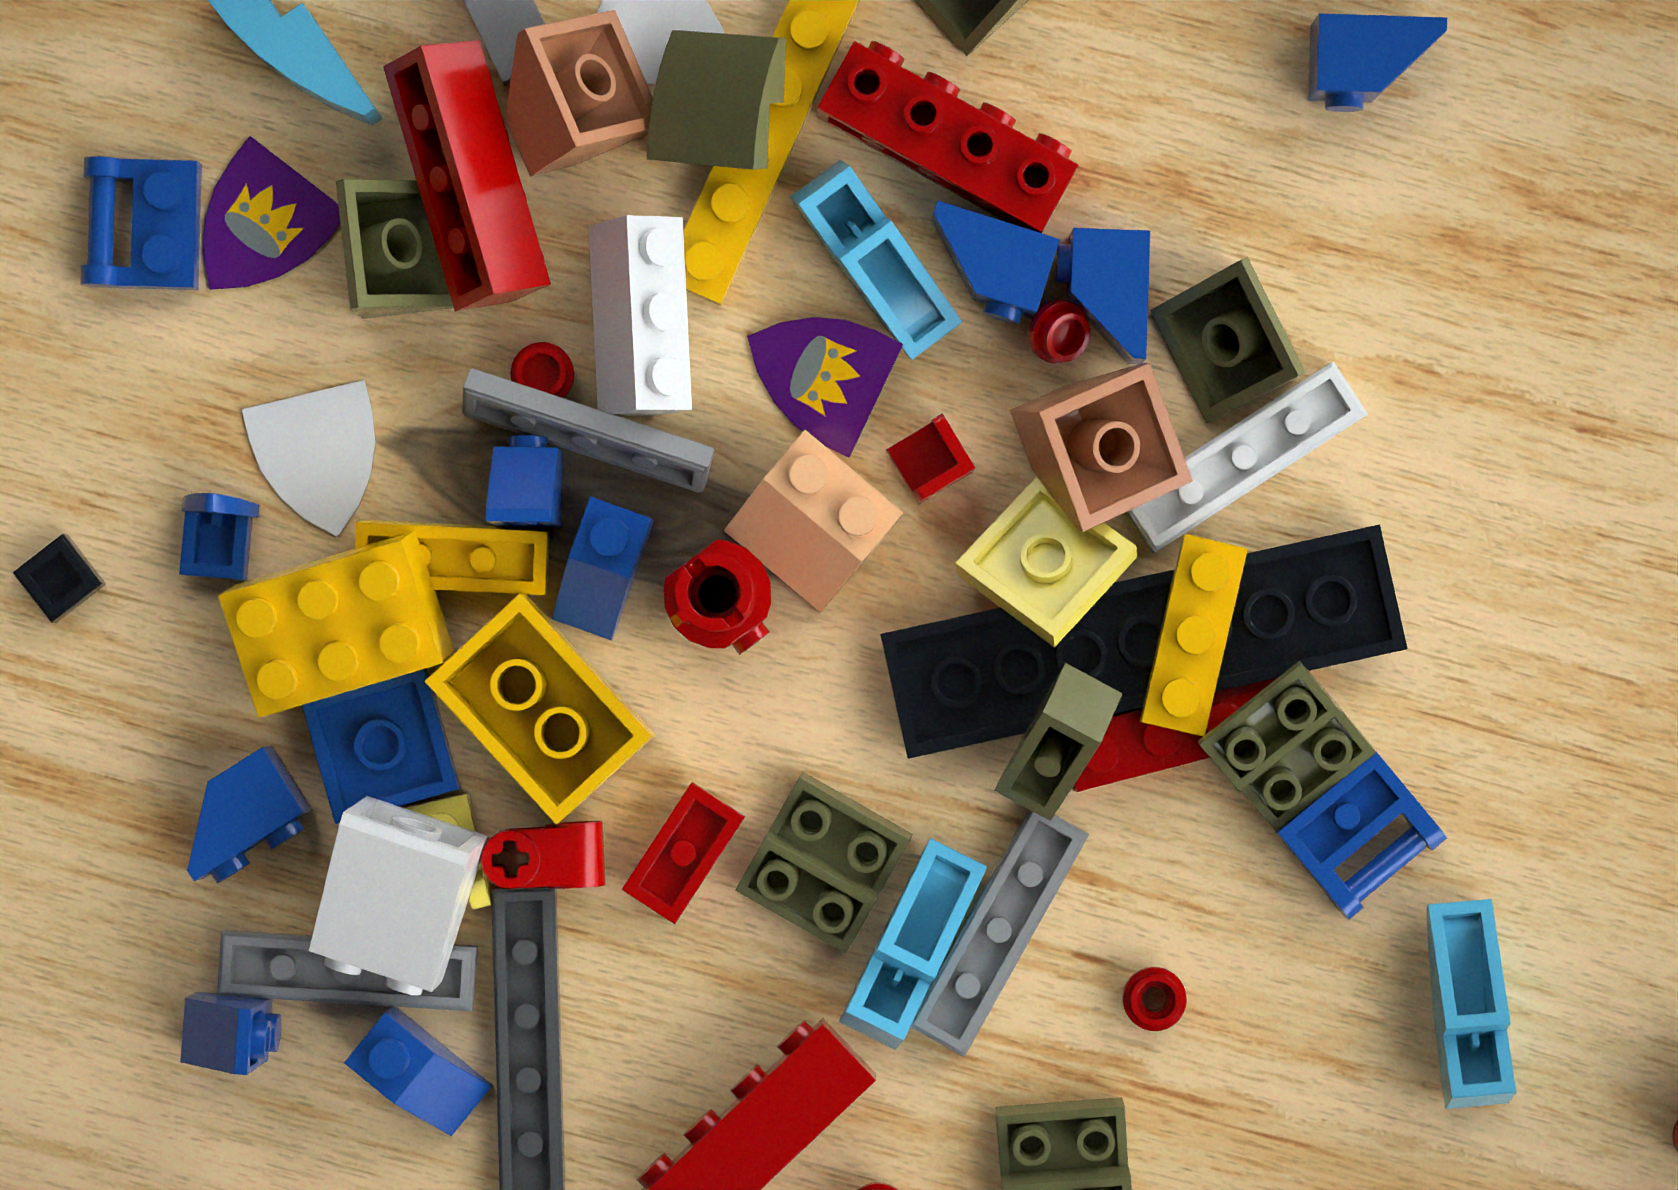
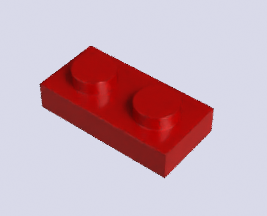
M692 781L621 890L668 921L676 924L746 816Z

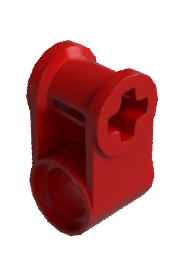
M603 821L560 822L557 825L549 823L541 827L501 830L488 840L483 849L481 858L483 871L491 882L499 887L510 889L531 887L570 889L604 886L606 881ZM505 841H516L517 850L519 852H528L529 862L520 864L517 875H507L505 865L494 863L493 855L504 850Z

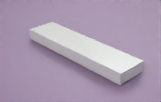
M1333 361L1186 456L1185 461L1193 482L1126 513L1152 553H1155L1359 421L1368 413Z

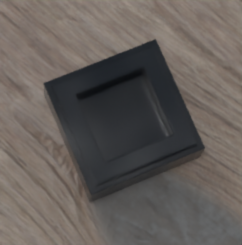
M68 534L60 535L13 572L51 623L60 621L106 585Z

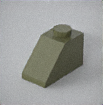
M1065 663L1036 710L994 791L1051 821L1100 746L1123 693Z

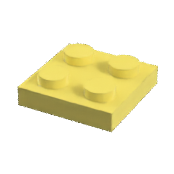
M1036 476L958 559L955 566L959 577L1055 648L1137 558V546L1104 522L1084 532L1078 531Z

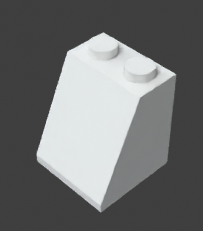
M366 796L342 814L309 951L325 956L323 964L338 972L360 975L361 970L364 969L385 976L384 984L398 992L409 995H421L423 989L433 992L443 980L481 862L482 852L489 836Z

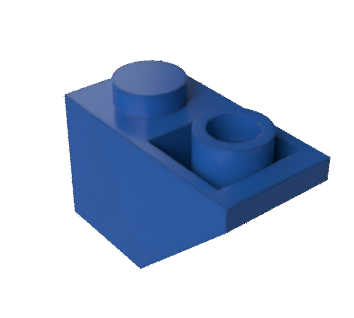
M273 746L261 747L207 782L187 869L193 881L212 875L218 884L250 864L244 854L266 840L272 850L304 830L298 819L313 809Z
M195 992L185 997L180 1062L237 1075H248L268 1061L269 1052L278 1051L280 1044L281 1015L272 1013L273 999L219 996L217 993Z

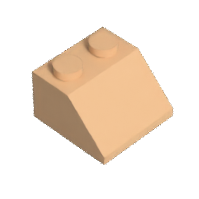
M804 430L763 478L724 529V532L738 544L746 547L763 565L821 613L903 516V512L809 432Z

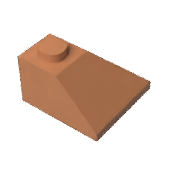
M615 10L529 27L517 34L505 119L530 177L575 166L648 134L653 97Z
M1141 363L1065 385L1010 410L1031 469L1078 531L1084 532L1193 482L1150 363Z

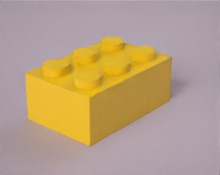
M415 531L238 583L218 595L258 718L439 665L454 652V647Z
M521 593L425 680V683L556 825L566 819L655 736V733L527 595Z

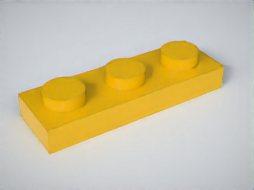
M361 519L355 522V549L415 531L434 590L545 595L547 593L550 529Z
M1183 534L1139 722L1205 736L1248 548Z

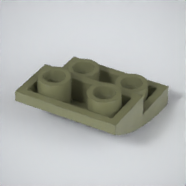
M672 30L662 57L654 89L648 130L647 160L751 170L766 169L768 161L770 104L784 103L786 38Z
M1300 661L1198 740L1199 745L1239 792L1242 791L1275 831L1376 753L1371 743Z
M802 771L735 891L842 952L847 953L913 834Z
M1122 1097L995 1107L1002 1190H1132L1131 1174L1128 1167L1125 1105Z

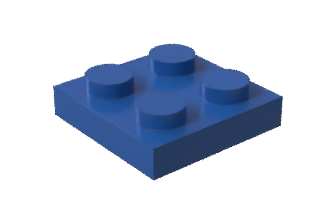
M428 668L302 705L335 824L340 823L345 810L366 796L401 806L461 789L435 693L425 683V680L430 676Z

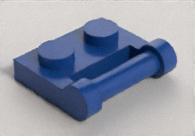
M85 157L84 178L90 179L87 265H81L80 285L96 288L198 290L202 164L193 160ZM115 181H133L131 267L113 266Z
M1377 751L1275 831L1323 889L1331 902L1348 920L1364 908L1360 903L1426 847L1433 851L1447 839L1440 827ZM1401 814L1410 828L1346 882H1343L1334 869Z

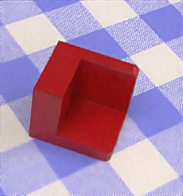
M943 413L933 418L928 425L886 449L918 505L973 473L976 468Z

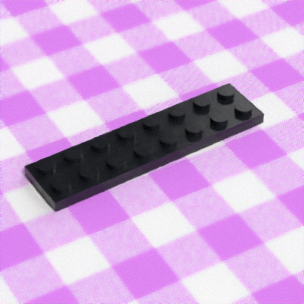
M1380 524L1247 553L1215 691L1278 678L1298 661L1308 671L1408 649ZM1174 570L1114 582L1055 648L1001 607L880 634L907 759L1024 734L1041 701L1065 663L1123 693L1114 714L1142 708Z

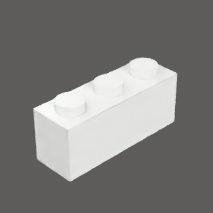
M626 215L590 225L589 246L598 410L619 417L659 416L692 410L682 217Z

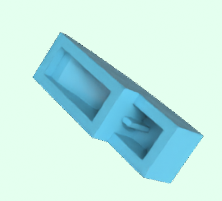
M208 0L228 27L268 67L300 91L340 113L370 125H374L383 119L303 3L282 16L271 0Z
M839 160L789 197L895 340L904 344L902 350L911 360L962 323V320L896 226L884 215L850 165Z
M931 838L929 839L840 1017V1023L894 1050L900 1046L908 1033L930 984L941 967L987 866Z
M1492 899L1428 904L1426 910L1431 990L1445 1109L1507 1104L1516 1094V1086L1507 1029L1511 1022Z

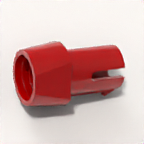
M715 540L665 578L663 586L664 608L673 627L690 642L707 648H727L732 645L738 654L741 655L770 633L762 621L767 618L772 602L771 582L762 562L746 547L726 540ZM722 576L733 582L736 588V599L729 610L723 613H712L703 607L700 600V591L707 580Z

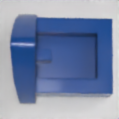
M194 493L184 496L181 511L185 512L179 575L247 581L252 519L259 518L260 505L241 498L214 493Z

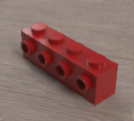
M480 40L421 45L383 66L454 311L510 303L551 285L544 255L539 245L527 204L526 194L522 187L510 146L509 136L505 129Z
M854 41L817 107V118L999 219L1042 233L1079 164L1068 159L1072 151L1061 142L1045 134L1039 133L1034 140L1015 130L1013 126L1016 120L996 106L983 102L980 109H977L957 98L960 89L949 80L935 73L927 72L923 79L901 67L905 59L891 48L876 41H871L867 48Z
M824 1018L813 1027L803 1020L777 1045L784 1054L766 1072L758 1064L754 1066L730 1090L737 1099L721 1115L718 1116L712 1109H709L684 1133L683 1136L690 1144L673 1160L663 1153L636 1180L644 1187L641 1190H761L876 1081V1073Z

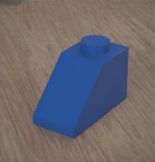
M1319 13L1310 26L1308 101H1325V110L1362 111L1364 102H1373L1447 31V17Z
M937 200L932 222L972 299L985 304L982 313L1012 324H1019L1021 316L1033 319L1037 313L1060 239Z
M1073 228L1069 235V244H1058L1056 282L1067 283V299L1069 302L1077 305L1083 311L1086 320L1127 364L1143 363L1146 360L1150 231Z
M509 436V447H493L486 504V522L501 527L562 528L563 452L559 448H548L547 436Z
M590 496L568 556L552 619L612 641L655 521L644 515Z
M394 1006L381 1016L344 1062V1064L392 1103L450 1136L456 1132L493 1086L404 1012Z

